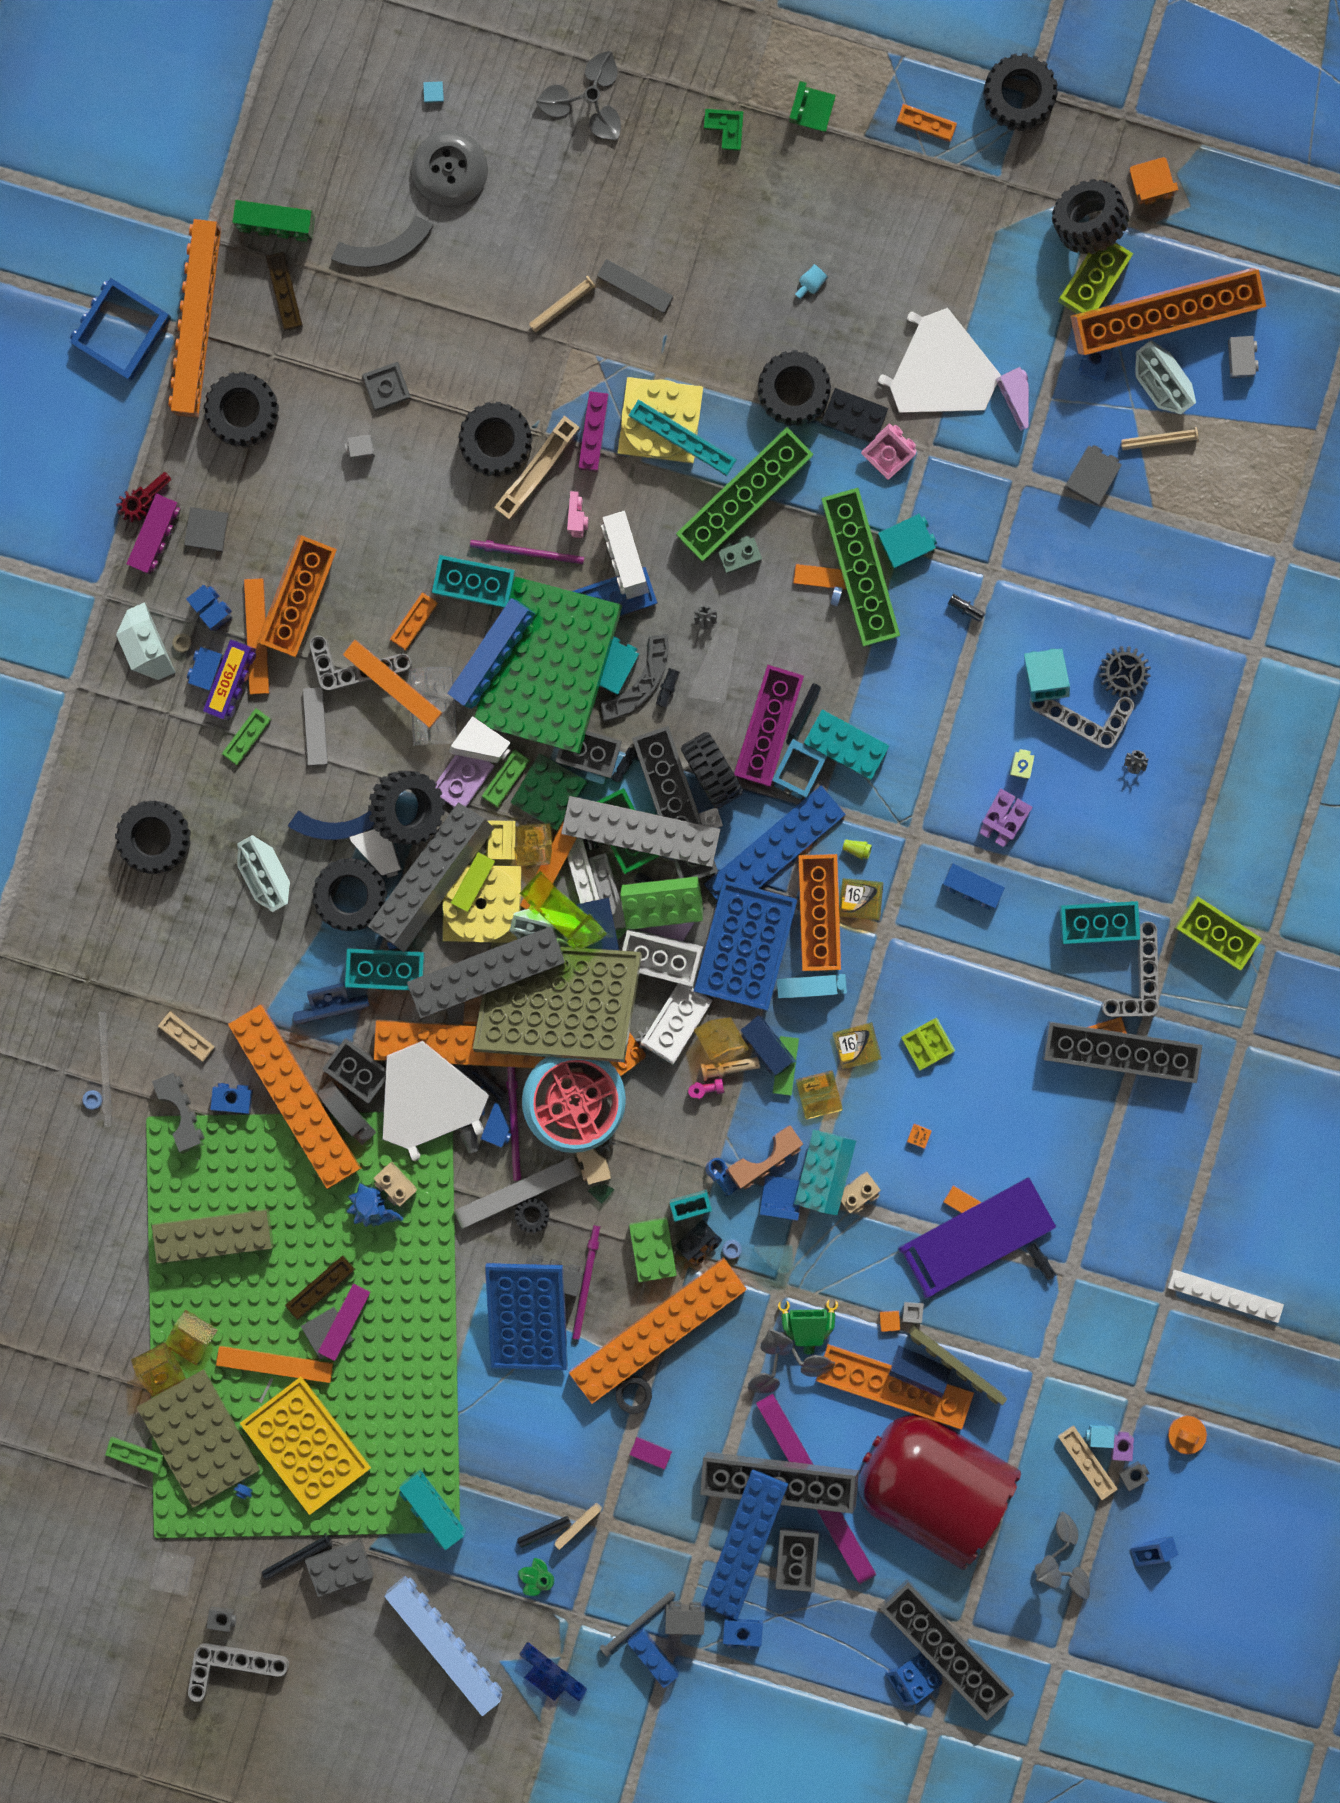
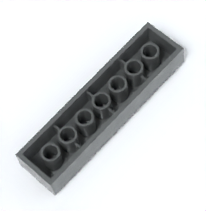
M669 726L632 738L658 816L702 825ZM673 858L679 878L698 876L699 879L718 872L715 861H713V865L710 867Z
M458 802L368 927L380 937L405 952L492 833L494 827L483 817Z
M551 926L408 981L407 984L420 1018H425L567 962L555 931Z
M1048 1021L1042 1059L1197 1083L1203 1045Z
M707 1452L703 1457L700 1495L741 1500L753 1469L788 1483L781 1505L851 1514L856 1509L859 1470Z
M908 1579L879 1605L884 1614L986 1721L1015 1695L1007 1683Z

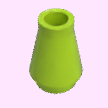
M845 839L842 850L861 860H868L872 845L865 841Z

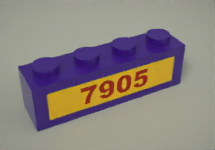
M230 639L203 709L204 712L224 720H229L230 717H233L236 707H234L235 703L242 695L243 690L241 688L243 682H246L249 677L248 669L250 664L255 661L256 648Z

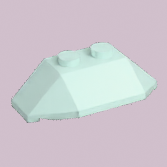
M1152 340L1136 351V378L1157 408L1182 414L1196 404L1192 383L1169 351Z
M145 602L128 609L116 636L131 670L156 680L176 673Z
M253 835L237 843L238 868L255 901L269 908L271 912L288 904L290 881L273 848Z
M536 907L515 912L510 927V932L514 933L517 939L552 926L560 947L585 948L589 933L572 916Z

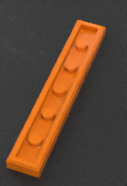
M244 579L247 645L256 648L255 661L249 667L250 694H269L267 646L257 643L266 620L264 579Z
M354 640L343 655L429 728L443 714L357 640Z
M563 824L520 904L525 909L541 908L577 837L561 834Z
M219 1346L216 1363L217 1366L295 1378L302 1377L303 1379L327 1383L331 1382L333 1363L225 1346Z

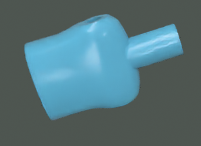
M814 264L799 279L802 287L795 295L801 299L807 292L815 294L829 277Z

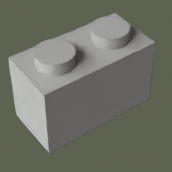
M1253 336L1230 337L1228 339L1230 378L1254 377L1259 370L1258 360H1255L1257 341H1254Z

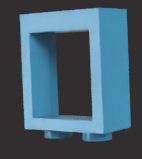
M792 739L773 777L774 786L783 791L785 788L791 790V795L802 799V797L806 798L827 756ZM793 749L819 761L805 790L779 779Z

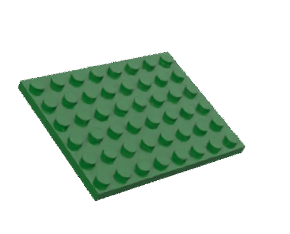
M515 576L511 598L519 601L535 613L533 622L530 626L526 627L522 633L521 640L514 645L511 655L504 660L500 671L494 675L490 681V686L482 693L474 718L490 729L580 754L623 605Z

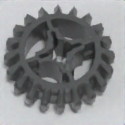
M1123 646L1119 647V653L1115 648L1112 649L1113 656L1110 653H1106V657L1109 660L1102 659L1101 662L1105 666H1099V670L1104 671V673L1099 674V677H1105L1106 679L1101 684L1108 683L1109 686L1105 690L1108 691L1113 688L1111 693L1113 696L1119 691V698L1123 697L1124 692L1126 697L1129 698L1131 695L1130 691L1136 696L1138 694L1136 688L1140 691L1144 690L1141 683L1148 685V681L1144 680V677H1151L1150 674L1145 673V671L1151 669L1150 666L1144 667V664L1149 662L1148 659L1142 661L1141 658L1144 654L1141 653L1137 656V648L1131 653L1130 646L1126 648V652H1124ZM1121 656L1130 657L1133 660H1135L1136 663L1133 665H1127L1125 664L1124 660L1121 659ZM1115 659L1118 670L1110 676V665ZM1121 667H1123L1124 669H1130L1133 667V669L1130 670L1129 673H1127L1129 675L1128 677H1126V675H1120L1118 677L1116 676L1120 673V671H1122ZM1139 668L1140 676L1134 685L1132 673ZM1123 679L1129 687H1120L1113 681Z

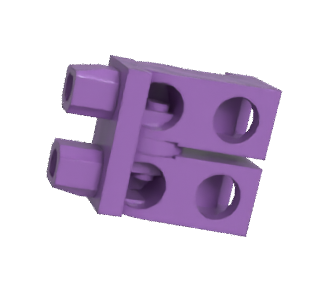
M1000 788L982 820L983 825L979 833L989 838L993 829L998 831L1000 834L995 842L1004 847L1010 839L1013 840L1033 807L1017 798L1007 814L1016 797Z

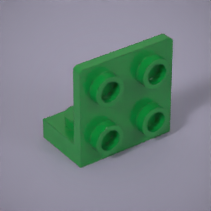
M799 81L789 123L826 132L836 95L809 88L806 82Z

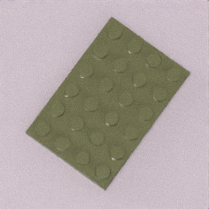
M205 1369L137 1406L140 1415L192 1507L199 1505L260 1470L259 1465Z

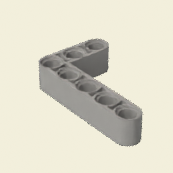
M315 636L311 639L310 648L319 683L323 689L333 691L372 681L370 677H362L361 670L357 666L335 670L328 641L322 636ZM317 640L324 641V647L321 650L315 649L314 644ZM406 654L379 659L383 663H388L390 669L396 674L407 672L412 667V660ZM327 658L329 661L328 667L320 668V660ZM401 658H407L408 665L405 668L398 666V661ZM350 672L352 674L350 682L343 681L344 673ZM325 678H333L334 683L331 687L324 685Z
M1123 697L1119 699L1103 727L1052 699L1044 700L1042 708L1035 707L1031 699L1029 701V706L1033 711L1103 749H1108L1114 745L1134 709V703L1130 698ZM1122 701H1126L1129 704V710L1126 712L1120 709ZM1052 707L1059 708V717L1051 715L1050 710ZM1069 716H1074L1077 719L1075 727L1068 725L1067 719ZM1112 718H1117L1120 721L1118 728H1113L1110 725ZM1087 725L1092 726L1094 729L1092 736H1088L1084 732V728ZM1103 735H1108L1111 738L1109 745L1102 744L1101 737Z
M1146 921L1140 924L1141 940H1138L1139 998L1106 999L1101 1004V1010L1106 1016H1152L1157 1013L1159 1008L1157 927L1154 923ZM1145 925L1152 927V933L1148 936L1143 933ZM1146 944H1150L1153 948L1152 953L1149 955L1143 952V947ZM1147 963L1153 966V971L1150 974H1146L1143 970L1144 965ZM1148 982L1153 985L1151 993L1144 991V985ZM1150 1001L1153 1003L1154 1009L1151 1012H1146L1144 1005ZM1109 1002L1115 1005V1011L1112 1013L1106 1011V1005ZM1128 1002H1132L1135 1006L1131 1013L1125 1010V1005Z
M209 1643L200 1644L194 1653L188 1696L195 1702L201 1701L208 1691L212 1666L278 1677L283 1676L287 1672L289 1661L286 1657ZM201 1649L207 1650L209 1657H202L199 1651ZM220 1652L226 1653L228 1660H220L218 1654ZM244 1656L247 1663H239L237 1657ZM263 1659L266 1666L259 1667L256 1664V1660ZM275 1663H283L285 1669L277 1670L275 1667ZM196 1669H204L206 1675L199 1676L196 1672ZM193 1688H201L202 1695H196L193 1692Z

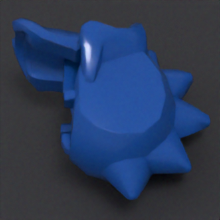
M360 1183L357 1193L349 1195L353 1205L347 1210V1213L355 1215L354 1224L363 1222L365 1227L370 1224L375 1227L387 1222L402 1221L403 1217L393 1210H385L383 1204L385 1200L382 1199L381 1192L373 1187H367Z

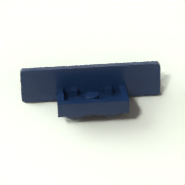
M344 983L307 991L311 1008L294 1012V1024H306L311 1020H322L328 1016L343 1015L352 1010H362L369 1006L368 995L349 999Z

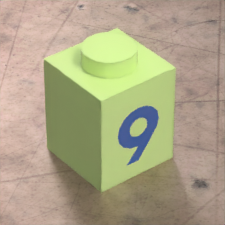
M1019 749V752L1014 753L1010 771L1011 776L1030 779L1034 756L1030 755L1031 751Z

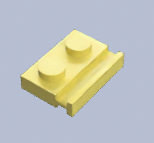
M488 821L494 827V830L486 839V856L490 859H515V821Z

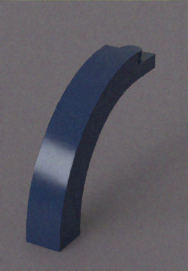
M298 810L288 824V827L313 838L340 840L368 832L373 829L375 823L370 822L369 816L372 815L371 811L353 820L334 823L316 820Z

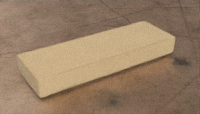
M171 1011L158 1025L161 1030L202 1062L205 1061L215 1048L214 1045Z
M595 1503L555 1541V1546L560 1550L601 1511L602 1507Z

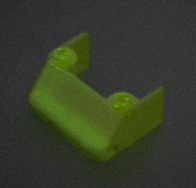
M541 871L519 893L530 905L528 909L536 916L540 914L568 939L567 943L574 950L576 948L581 950L602 940L607 935L606 931L591 914L587 915L577 907Z

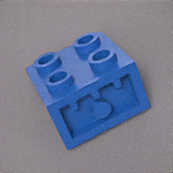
M766 1175L760 1215L798 1220L800 1206L794 1203L800 1180Z
M921 1652L901 1667L890 1669L885 1673L904 1706L917 1704L942 1685V1681L931 1662Z

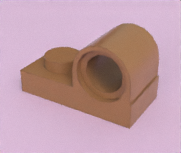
M482 996L465 1002L463 1025L477 1026Z

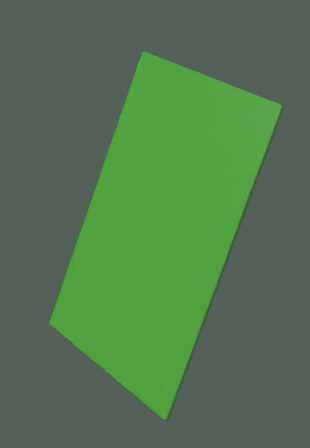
M384 1112L359 1113L376 1131L363 1145L348 1133L332 1113H329L362 1169L327 1189L282 1114L197 1115L198 1122L195 1123L197 1128L201 1129L205 1139L202 1140L204 1145L184 1154L179 1152L172 1135L180 1125L181 1116H150L146 1119L151 1398L205 1369L260 1467V1470L199 1505L192 1507L164 1458L160 1473H153L154 1536L156 1538L324 1535V1533L328 1535L428 1533L422 1525L424 1521L420 1516L416 1517L411 1510L412 1505L408 1500L405 1502L399 1494L401 1483L420 1469L460 1521L453 1131L417 1145L420 1159L413 1161L407 1148L383 1139ZM390 1162H393L418 1189L401 1206L398 1204L394 1206L387 1197L389 1195L385 1190L380 1191L382 1199L385 1200L383 1202L385 1210L397 1212L403 1217V1220L387 1222L375 1227L371 1224L365 1227L363 1222L354 1224L355 1215L347 1213V1210L353 1205L349 1195L357 1193L360 1183L379 1190L374 1184L376 1182L374 1177ZM269 1209L274 1247L271 1249L164 1263L156 1262L152 1225L155 1223ZM344 1255L355 1270L297 1320L285 1305ZM353 1283L369 1291L370 1294L350 1331L354 1340L342 1346L335 1361L327 1357L320 1359L301 1326L334 1306L338 1312ZM219 1346L333 1363L330 1383L304 1380L368 1462L371 1469L309 1515L240 1425V1422L298 1378L217 1366ZM270 1378L273 1379L262 1403L250 1398L252 1396L255 1399H261ZM152 1436V1451L162 1454ZM238 1484H242L253 1490L251 1493L252 1497H247L246 1500L236 1496L237 1492L234 1488H237Z

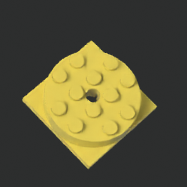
M627 377L618 454L694 463V456L628 417L639 399L697 435L703 387L678 384L669 380H646Z
M467 865L443 898V941L509 943L517 940L514 933L510 932L514 913L520 911L521 866H493L471 908L466 912L453 905L451 901L471 866ZM480 898L485 899L487 902L484 909H479L476 905L477 900Z

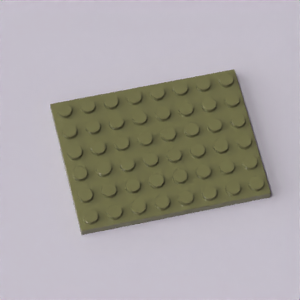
M492 942L491 949H494L507 943ZM561 947L567 963L482 995L473 1044L474 1052L625 1062L642 958L641 952Z

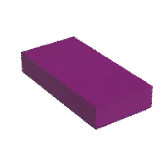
M636 1437L629 1455L665 1469L672 1451Z

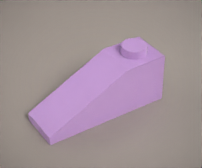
M1018 367L998 377L996 381L1020 431L1028 428L1029 384L1026 372L1021 367Z

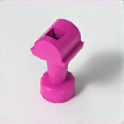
M722 1078L715 1079V1083L712 1084L695 1082V1084L689 1087L688 1093L691 1097L698 1099L702 1098L704 1094L714 1091L717 1094L724 1093Z

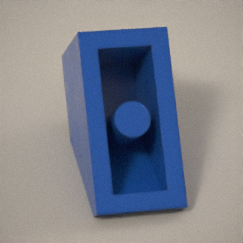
M495 1102L480 1139L503 1147L510 1140L511 1134L508 1133L510 1128L500 1104Z
M1173 1536L1158 1538L1130 1548L1136 1567L1165 1563L1179 1555Z

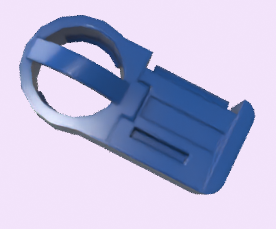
M714 1158L708 1161L705 1167L706 1173L726 1193L724 1196L727 1197L739 1189L725 1170L728 1167L722 1159ZM712 1162L720 1164L721 1173L714 1168Z

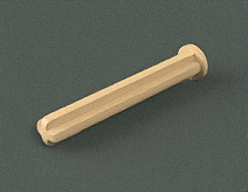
M586 276V280L531 321L529 325L534 332L539 331L591 289H596L597 287L592 280Z
M1194 427L1193 430L1121 440L1122 450L1193 440L1199 442L1197 427Z

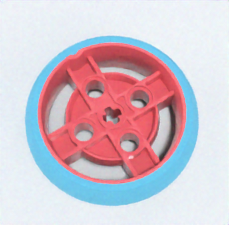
M546 1057L531 1071L526 1080L522 1095L524 1117L533 1134L547 1146L569 1153L588 1151L606 1142L619 1127L626 1105L625 1089L620 1075L610 1062L599 1060ZM579 1062L588 1064L597 1069L603 1076L594 1080L584 1073L571 1072L567 1063ZM551 1072L554 1081L547 1090L545 1104L536 1107L538 1088L545 1076ZM569 1078L571 1081L570 1086L562 1088V1080ZM592 1087L595 1088V1096L588 1097L587 1090ZM611 1094L612 1104L609 1115L603 1125L597 1129L594 1120L601 1111L603 1098ZM572 1096L579 1099L576 1101V1105L569 1103ZM555 1104L561 1105V1111L558 1114L552 1113V1107ZM581 1113H585L587 1116L586 1121L583 1123H579L577 1120L578 1115ZM554 1121L563 1128L577 1129L581 1138L568 1139L557 1136L549 1131L545 1125Z

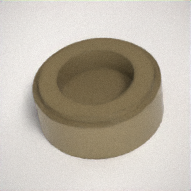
M178 634L174 637L172 644L176 651L186 653L192 648V639L186 634Z

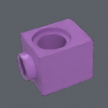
M1118 1432V1435L1114 1434V1448L1111 1451V1458L1113 1460L1132 1461L1134 1438L1129 1435V1432ZM1121 1441H1126L1128 1444L1127 1448L1122 1451L1118 1450V1444Z

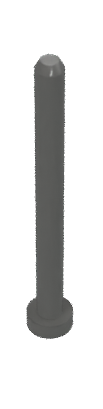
M673 1591L667 1593L606 1646L602 1644L599 1648L605 1656L609 1657L612 1655L611 1651L674 1599L676 1594Z

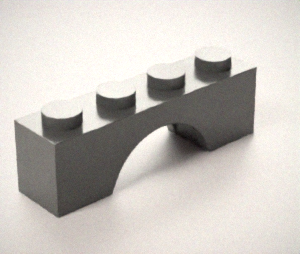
M171 1073L152 1081L158 1099L173 1102L180 1110L181 1122L178 1129L172 1134L179 1152L184 1154L203 1146L202 1140L205 1137L202 1130L198 1129L195 1123L198 1122L195 1112L190 1110L189 1104H191L188 1094L183 1092L182 1087L184 1083L180 1076L177 1077L175 1073Z

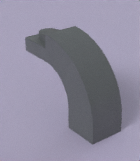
M332 1080L318 1092L319 1097L333 1116L361 1145L376 1133L375 1129L358 1113L344 1092Z

